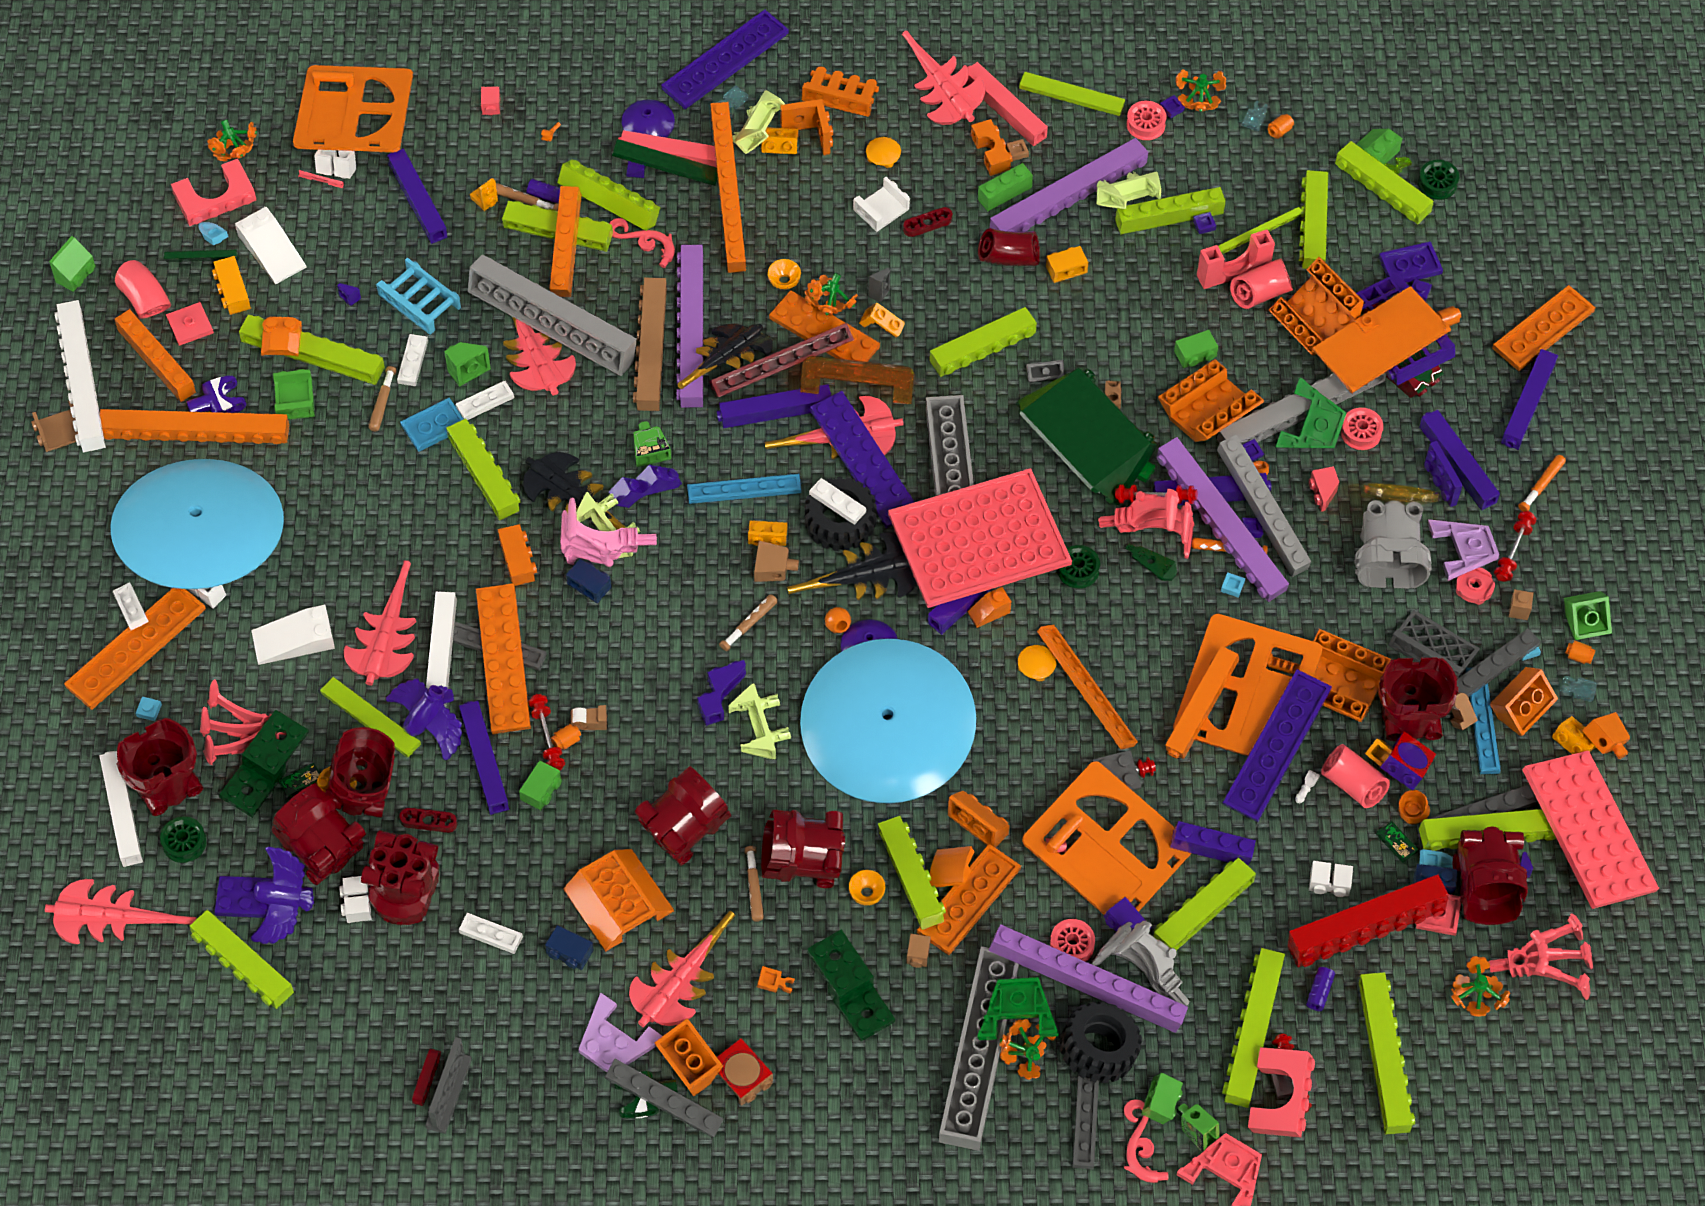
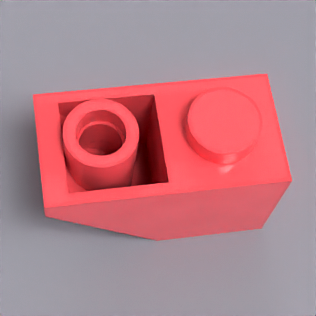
M1334 466L1313 470L1311 478L1308 480L1310 489H1313L1315 493V504L1319 505L1321 512L1326 510L1338 490L1339 479Z

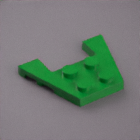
M1299 378L1293 394L1311 400L1309 410L1299 437L1280 431L1275 447L1335 448L1347 413L1309 385L1304 379Z
M1038 977L997 980L989 1002L990 1006L983 1018L984 1022L981 1030L978 1032L979 1041L997 1040L998 1020L1039 1017L1040 1037L1059 1036Z

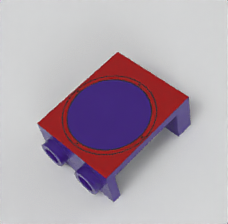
M1404 731L1392 746V752L1380 768L1413 791L1424 777L1436 753Z

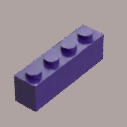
M1178 821L1173 830L1170 848L1228 863L1240 858L1246 865H1249L1253 857L1256 840Z

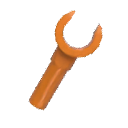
M557 122L550 130L543 129L541 140L552 141L553 133L561 124Z

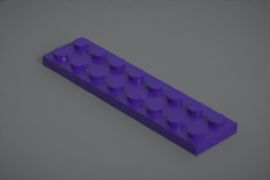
M764 9L661 85V89L680 106L687 109L789 34V29Z
M843 391L810 406L811 413L855 481L863 483V487H868L871 494L874 495L877 515L886 529L893 526L888 510L915 502Z
M1298 669L1295 671L1225 797L1223 805L1259 822L1328 697L1332 686Z

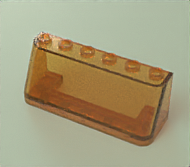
M809 356L805 358L802 365L800 392L819 394L820 379L825 378L894 386L893 402L912 404L916 375L907 366Z

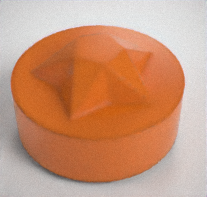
M1265 461L1253 462L1259 473H1266V475L1269 473L1268 463Z

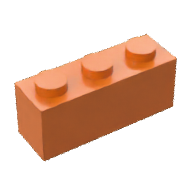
M520 524L498 529L499 540L511 582L517 586L535 581L534 574L537 573L535 562L531 563L530 560L533 557L530 546L527 547L525 543L528 542L526 531H522Z

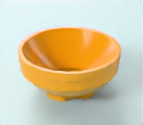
M789 259L777 260L768 269L770 283L779 289L793 288L798 284L801 277L799 265ZM785 276L790 280L787 283H782L779 279Z
M859 871L852 876L849 882L850 895L859 904L873 905L884 896L885 881L875 871ZM864 888H870L873 894L866 897L862 895L861 891Z

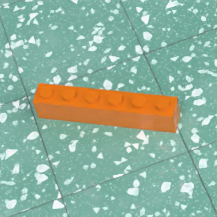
M560 187L550 291L559 297H571L582 196L579 187Z
M130 309L115 318L118 332L180 402L196 393L193 380Z

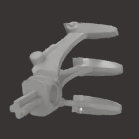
M1147 921L1137 923L1132 931L1130 927L1132 925L1131 922H1127L1119 927L1091 963L1097 967L1110 955L1123 957L1134 963L1144 972L1151 987L1158 994L1165 997L1170 996L1172 1000L1185 1006L1190 1002L1178 988L1183 982L1173 971V958L1177 954L1176 950L1151 936L1149 931L1152 924Z

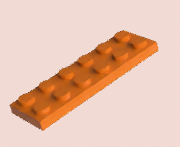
M1568 285L1494 343L1492 349L1516 370L1520 371L1538 357L1541 349L1547 350L1590 316L1596 307Z
M791 290L769 314V319L804 340L845 324L844 321L834 315L823 314L818 309L819 307L809 305L805 298ZM847 324L854 340L826 353L859 372L880 348V343Z
M991 844L987 845L969 867L971 873L965 885L953 886L941 900L946 910V913L943 914L944 922L921 930V927L917 929V934L930 936V943L947 955L953 952L1021 870L1020 864Z

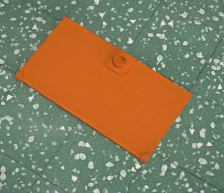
M1410 286L1317 344L1312 350L1340 379L1346 388L1353 393L1451 331V328Z

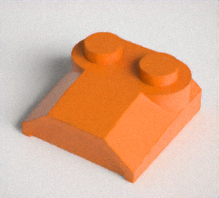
M293 317L266 318L262 324L261 355L299 356L302 331L301 321Z

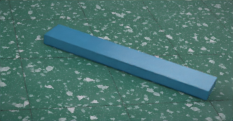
M799 474L687 484L689 504L797 494L801 493Z
M1466 668L1465 673H1467L1472 668ZM1487 683L1469 696V700L1478 720L1473 723L1480 774H1499L1501 770Z

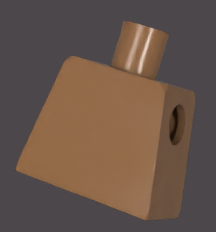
M759 541L754 570L755 582L784 581L787 570L798 571L799 560L789 559V549L787 547Z

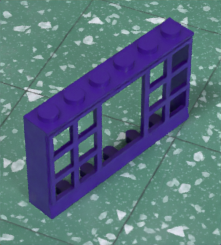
M1396 272L1356 294L1365 303L1362 310L1369 308L1371 311L1374 309L1372 305L1382 300L1386 302L1388 297L1402 292L1409 286L1400 274ZM1447 334L1435 340L1442 349L1430 354L1424 347L1421 350L1426 357L1415 362L1410 356L1407 359L1411 364L1402 369H1399L1397 365L1386 372L1388 378L1394 380L1399 385L1454 358V343Z

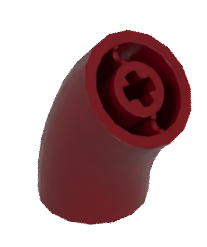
M988 228L980 238L978 257L980 261L997 265L1037 266L1040 262L1038 236L1035 231L1012 232Z

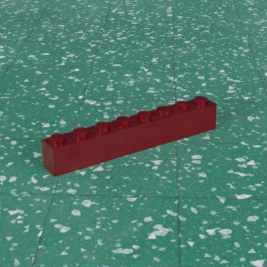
M847 323L743 366L740 369L717 377L709 383L716 399L845 345L854 339Z

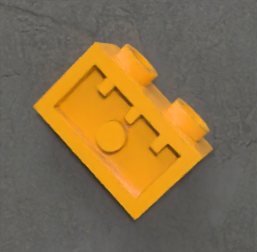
M766 128L765 132L769 136L762 142V153L797 154L798 129Z
M750 520L748 544L758 546L759 541L786 546L788 523Z
M1573 716L1562 722L1552 736L1555 741L1571 754L1585 751L1591 752L1596 748L1582 730L1585 726Z

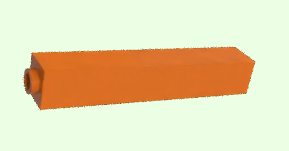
M1223 646L1219 648L1165 745L1170 756L1176 759L1178 757L1182 759L1186 757L1239 662V655Z

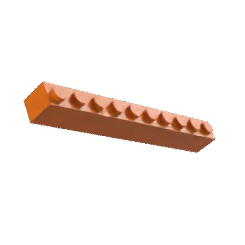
M729 102L711 103V119L728 273L746 271V260Z
M100 409L103 435L108 440L254 442L256 444H281L288 441L290 424L287 414Z

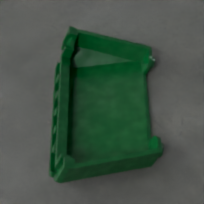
M1077 368L1016 402V405L1020 408L1018 412L1091 491L1096 494L1099 492V494L1105 495V500L1113 505L1121 504L1115 497L1116 488H1119L1120 484H1123L1125 488H1131V485H1133L1158 446L1154 441L1155 437L1152 433L1139 430L1095 384V374L1088 368Z

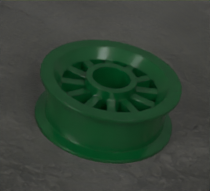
M1429 161L1421 168L1418 179L1419 189L1431 199H1447L1457 190L1459 172L1448 161Z
M1083 545L1068 547L1067 551L1071 557L1072 565L1057 569L1060 580L1065 585L1075 589L1091 586L1099 576L1100 559L1097 553Z
M184 816L170 820L163 827L160 834V842L164 853L169 859L178 863L194 861L202 855L206 848L207 840L204 829L197 820L191 817ZM182 838H187V840L183 842L180 841Z

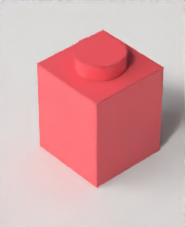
M481 87L482 115L500 114L499 87Z

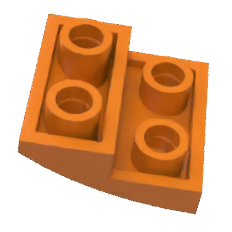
M972 846L937 850L930 870L931 881L929 882L931 886L965 885L971 873L968 864L974 854Z

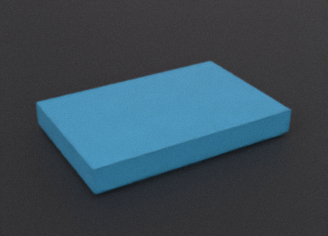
M449 397L400 421V424L417 451L420 452L448 438L446 427L463 420V417Z

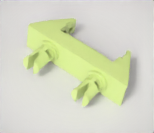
M765 90L756 106H750V109L747 110L749 118L741 131L734 132L735 135H732L733 142L745 154L752 151L768 138L769 135L765 130L775 112L780 110V105L785 103L776 95Z
M1133 171V174L1128 173L1127 180L1112 184L1106 180L1104 182L1100 180L1097 183V205L1126 209L1127 201L1147 195L1161 199V185L1158 172L1139 176Z
M586 492L576 512L577 520L581 522L591 517L599 531H615L616 528L606 517L605 512L618 504L616 498L614 499L611 493L598 503ZM632 522V524H630L626 528H635L636 525L634 522ZM624 552L619 558L633 556V552Z
M755 684L750 685L728 706L729 713L748 710L756 739L750 743L741 744V752L776 759L774 743L791 739L788 727L776 731L769 730L764 709L780 706L778 694L760 698L758 697Z

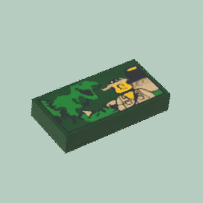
M312 763L279 780V784L288 799H290L306 787L314 783L317 784L320 772L316 765Z
M1393 821L1376 833L1402 863L1418 852L1417 847Z

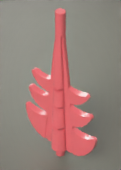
M907 30L904 31L902 36L913 49L927 74L923 81L914 85L915 88L928 90L934 87L931 93L920 98L921 102L929 105L943 102L938 109L928 113L927 117L941 125H951L961 119H967L969 122H972L975 119L972 115L973 110L980 105L985 95V86L982 78L978 76L972 84L963 88L969 74L966 65L958 73L951 76L956 67L955 56L940 66L914 40Z
M409 561L403 562L399 578L382 615L364 613L367 623L375 628V630L366 631L358 627L355 628L358 640L367 648L354 649L349 646L344 648V658L348 667L356 674L365 675L367 677L365 683L369 686H372L374 680L379 679V677L388 678L402 673L410 665L414 657L413 653L397 654L393 652V650L405 648L415 639L414 634L402 635L396 633L397 631L406 630L416 623L415 618L399 617L405 582L411 565Z
M93 879L79 880L69 884L60 893L55 905H45V912L54 913L53 923L59 937L72 944H80L78 934L84 924H87L90 935L95 940L104 942L103 931L107 924H111L113 934L123 941L126 924L176 923L191 925L197 919V917L176 916L130 907V902L134 896L133 890L125 892L117 899L115 904H112L111 896L116 890L115 885L99 890L93 900L88 899L89 890L94 884Z

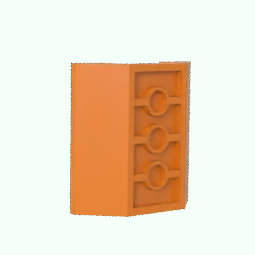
M1320 257L1306 269L1312 276L1288 301L1280 297L1269 309L1276 319L1311 355H1316L1312 350L1314 346L1359 318L1364 303Z
M1216 359L1158 396L1171 422L1195 442L1208 440L1264 402V399L1252 389L1244 393L1227 379V369Z
M1319 629L1314 642L1322 646V655L1314 678L1332 686L1323 706L1362 722L1378 692L1380 677L1384 674L1391 659Z
M632 849L611 851L580 869L563 888L605 952L623 942L622 935L653 916L656 921H659L674 912V909Z

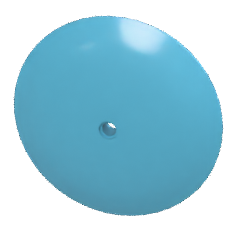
M214 459L180 461L160 467L146 474L127 489L118 501L112 515L111 538L120 559L140 577L171 588H210L232 582L247 575L271 555L283 531V509L280 499L272 486L260 475L244 466Z
M879 639L852 646L833 657L821 668L810 683L805 694L801 709L800 726L803 744L808 757L817 771L831 785L845 794L864 801L899 803L914 800L935 791L960 769L970 752L974 740L976 711L968 684L957 668L944 656L919 643L900 639ZM885 715L893 716L889 720L883 718Z

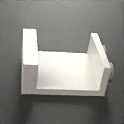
M885 177L883 178V187L867 199L863 200L860 196L853 199V210L878 232L909 210L910 198L898 188L894 181H890Z

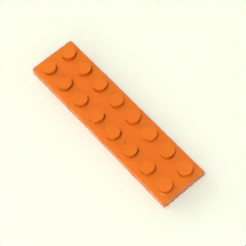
M515 584L477 588L476 594L492 734L531 729Z
M172 588L145 612L149 622L133 630L130 627L125 629L64 683L65 687L93 710L206 609L205 605L186 589Z

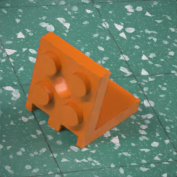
M823 99L780 105L781 128L801 130L817 127L823 155L830 154V147H833L832 125L828 123L830 122L829 112L825 111Z

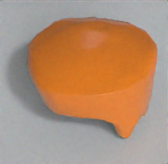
M1409 790L1401 796L1398 811L1405 822L1413 825L1428 818L1430 807L1427 797L1421 791Z

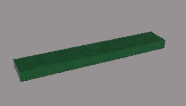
M616 140L612 154L614 157L716 186L718 179L716 167L624 140Z

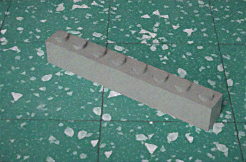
M1237 435L1220 442L1217 449L1219 455L1291 577L1308 570L1311 564L1310 558Z

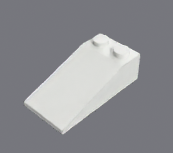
M267 207L235 223L238 237L275 285L306 268L304 261Z
M326 605L307 608L251 630L258 665L335 649Z

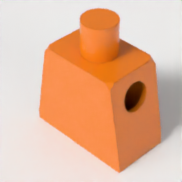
M1616 712L1593 719L1582 730L1602 754L1613 751L1618 759H1622L1628 754L1623 745L1630 740V736Z

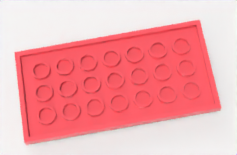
M1589 751L1527 765L1522 769L1592 909L1654 893L1659 889Z

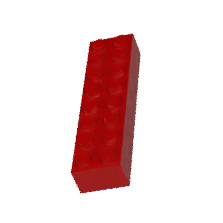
M1437 874L1289 931L1288 949L1297 967L1310 966L1321 958L1323 960L1328 959L1334 953L1346 952L1355 945L1367 944L1373 938H1383L1394 930L1401 931L1407 925L1419 924L1428 917L1442 915L1446 911L1449 894Z

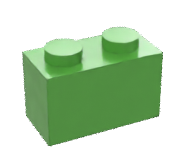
M1206 330L1177 340L1174 352L1183 368L1193 367L1200 362L1210 361L1217 357L1218 345L1210 330Z
M539 760L519 791L520 800L539 810L544 805H548L552 797L551 794L561 785L560 770Z
M1162 1072L1153 1077L1141 1114L1161 1124L1173 1120L1177 1109H1175L1176 1103L1180 1100L1183 1093L1181 1090L1183 1083Z

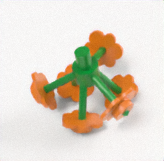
M1184 69L1177 74L1176 86L1179 89H1183L1184 84L1188 82V86L1192 90L1189 96L1184 94L1178 96V100L1185 108L1191 110L1194 108L1196 111L1203 112L1218 107L1221 100L1218 96L1211 97L1208 88L1212 84L1213 87H1216L1217 91L1225 90L1226 77L1223 76L1222 71L1213 74L1214 79L1212 81L1206 79V74H1201L1199 78L1195 76L1193 80L1188 79V71ZM1199 94V102L1194 103L1192 97ZM1206 94L1207 99L1203 102V95Z
M226 119L221 121L224 130H219L216 133L217 138L213 137L207 140L208 148L214 152L213 156H216L217 160L223 162L231 158H242L251 151L254 138L257 136V129L254 127L253 122H250L248 130H234ZM236 134H248L249 139L243 142ZM229 146H235L230 154L226 153V149Z
M834 273L832 278L821 275L819 280H811V283L807 285L808 289L805 291L807 303L819 307L818 309L825 315L837 314L842 309L854 307L857 302L855 299L858 295L856 294L849 299L839 289L840 284L838 282L841 275L838 273ZM837 292L847 301L846 304L836 300ZM829 295L826 305H819L818 300L820 296Z
M1474 956L1470 959V962L1466 963L1470 973H1477L1478 977L1474 982H1470L1468 976L1461 974L1455 977V981L1452 984L1455 991L1453 988L1451 989L1454 993L1451 996L1453 999L1452 1003H1456L1457 1006L1462 1005L1472 1016H1486L1490 1012V1007L1481 1002L1482 993L1485 998L1493 996L1497 999L1494 1005L1496 1010L1500 1007H1505L1510 1000V992L1507 990L1499 995L1503 984L1498 981L1496 976L1490 978L1481 974L1485 972V969L1490 968V963L1485 957ZM1473 991L1477 992V1002L1471 1001L1469 1006L1465 1007L1461 999L1468 997Z
M1028 1019L1015 1021L1008 1029L1009 1032L1000 1039V1058L1005 1061L1006 1065L1016 1062L1017 1055H1025L1028 1058V1062L1019 1065L1018 1075L1030 1080L1040 1077V1066L1035 1065L1032 1060L1037 1061L1044 1055L1046 1043L1042 1042L1045 1037H1040L1039 1035L1034 1037L1026 1036L1025 1032L1028 1030L1027 1028L1031 1027V1023ZM1021 1034L1025 1041L1023 1046L1010 1041L1011 1035ZM1055 1036V1037H1047V1038L1050 1039V1040H1054V1039L1056 1038V1036Z

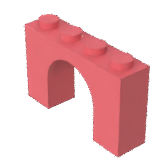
M238 159L221 165L223 175L229 187L218 198L205 199L198 196L188 178L171 184L173 195L189 226L199 224L202 221L256 201L254 188Z
M1268 229L1251 234L1248 249L1238 258L1228 262H1224L1225 259L1218 245L1200 250L1197 277L1203 289L1232 281L1233 278L1272 262L1275 242Z
M1260 1047L1257 1068L1262 1073L1286 1075L1292 1078L1294 1092L1290 1101L1281 1108L1265 1109L1251 1107L1248 1128L1253 1133L1301 1138L1302 1131H1305L1306 1128L1304 1116L1305 1111L1309 1107L1308 1091L1312 1087L1310 1076L1311 1071L1315 1067V1060L1308 1051Z

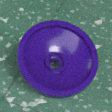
M652 99L640 100L631 104L622 116V128L624 131L667 138L672 133L675 125L672 110L666 104Z
M873 619L861 620L852 624L844 632L841 639V652L867 641L898 638L893 629L884 622Z

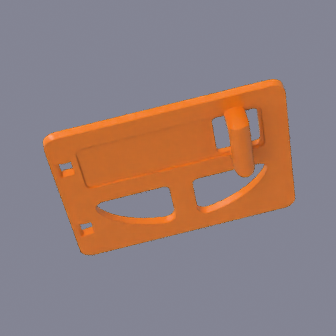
M310 66L307 70L293 138L294 147L297 149L399 151L413 80L412 70L406 68ZM372 79L384 84L393 94L394 102H362L366 81ZM320 82H345L348 90L346 92L319 91ZM361 114L391 116L390 120L377 132L365 137H356L358 120ZM314 142H324V144H314ZM370 144H378V145H380V146H369V145H370Z
M1215 614L1211 617L1173 729H1175L1219 648L1221 646L1226 648L1240 640L1252 639L1255 641V646L1244 677L1230 676L1224 687L1238 693L1227 727L1224 730H1219L1207 717L1201 728V731L1207 732L1206 738L1197 735L1195 741L1249 756L1292 679L1291 676L1268 670L1266 667L1293 675L1298 669L1314 677L1322 655V646L1314 641L1222 614ZM1279 648L1302 655V662L1297 664L1273 657L1272 649Z
M1097 761L1089 764L1022 838L1023 844L1103 915L1124 897L1130 903L1134 899L1140 902L1136 907V910L1139 912L1192 854L1170 848L1175 827ZM1088 796L1107 797L1126 805L1127 812L1109 831H1105L1076 805V801ZM1061 819L1067 821L1048 843L1044 841V837ZM1140 820L1148 825L1156 841L1158 861L1154 869H1149L1120 844L1122 837ZM1075 830H1078L1081 836L1065 854H1059L1057 851ZM1172 857H1175L1178 861L1171 868L1167 862Z

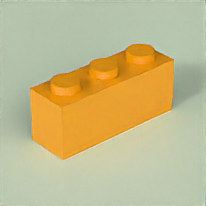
M235 256L214 261L215 269L212 270L214 279L219 280V283L216 285L219 295L223 294L224 298H221L224 309L228 308L230 315L251 309Z

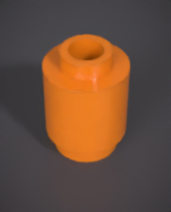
M1285 114L1272 121L1268 125L1270 136L1279 139L1289 132L1294 125L1292 117Z
M1454 306L1436 312L1449 326L1460 322L1461 312Z
M1574 640L1573 644L1569 642L1565 653L1569 654L1568 658L1582 664H1591L1596 650L1592 649V646Z
M568 724L555 732L554 736L551 737V741L554 747L565 750L580 741L579 736H581V732L576 725Z

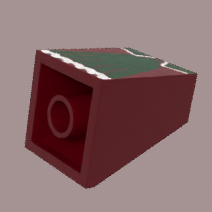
M1420 350L1411 357L1416 362L1426 357V355ZM1405 359L1397 367L1402 369L1411 363L1408 359ZM1436 366L1399 385L1394 380L1390 381L1408 397L1412 398L1415 395L1420 397L1427 392L1426 387L1436 385L1440 381L1439 377L1444 373L1439 366Z

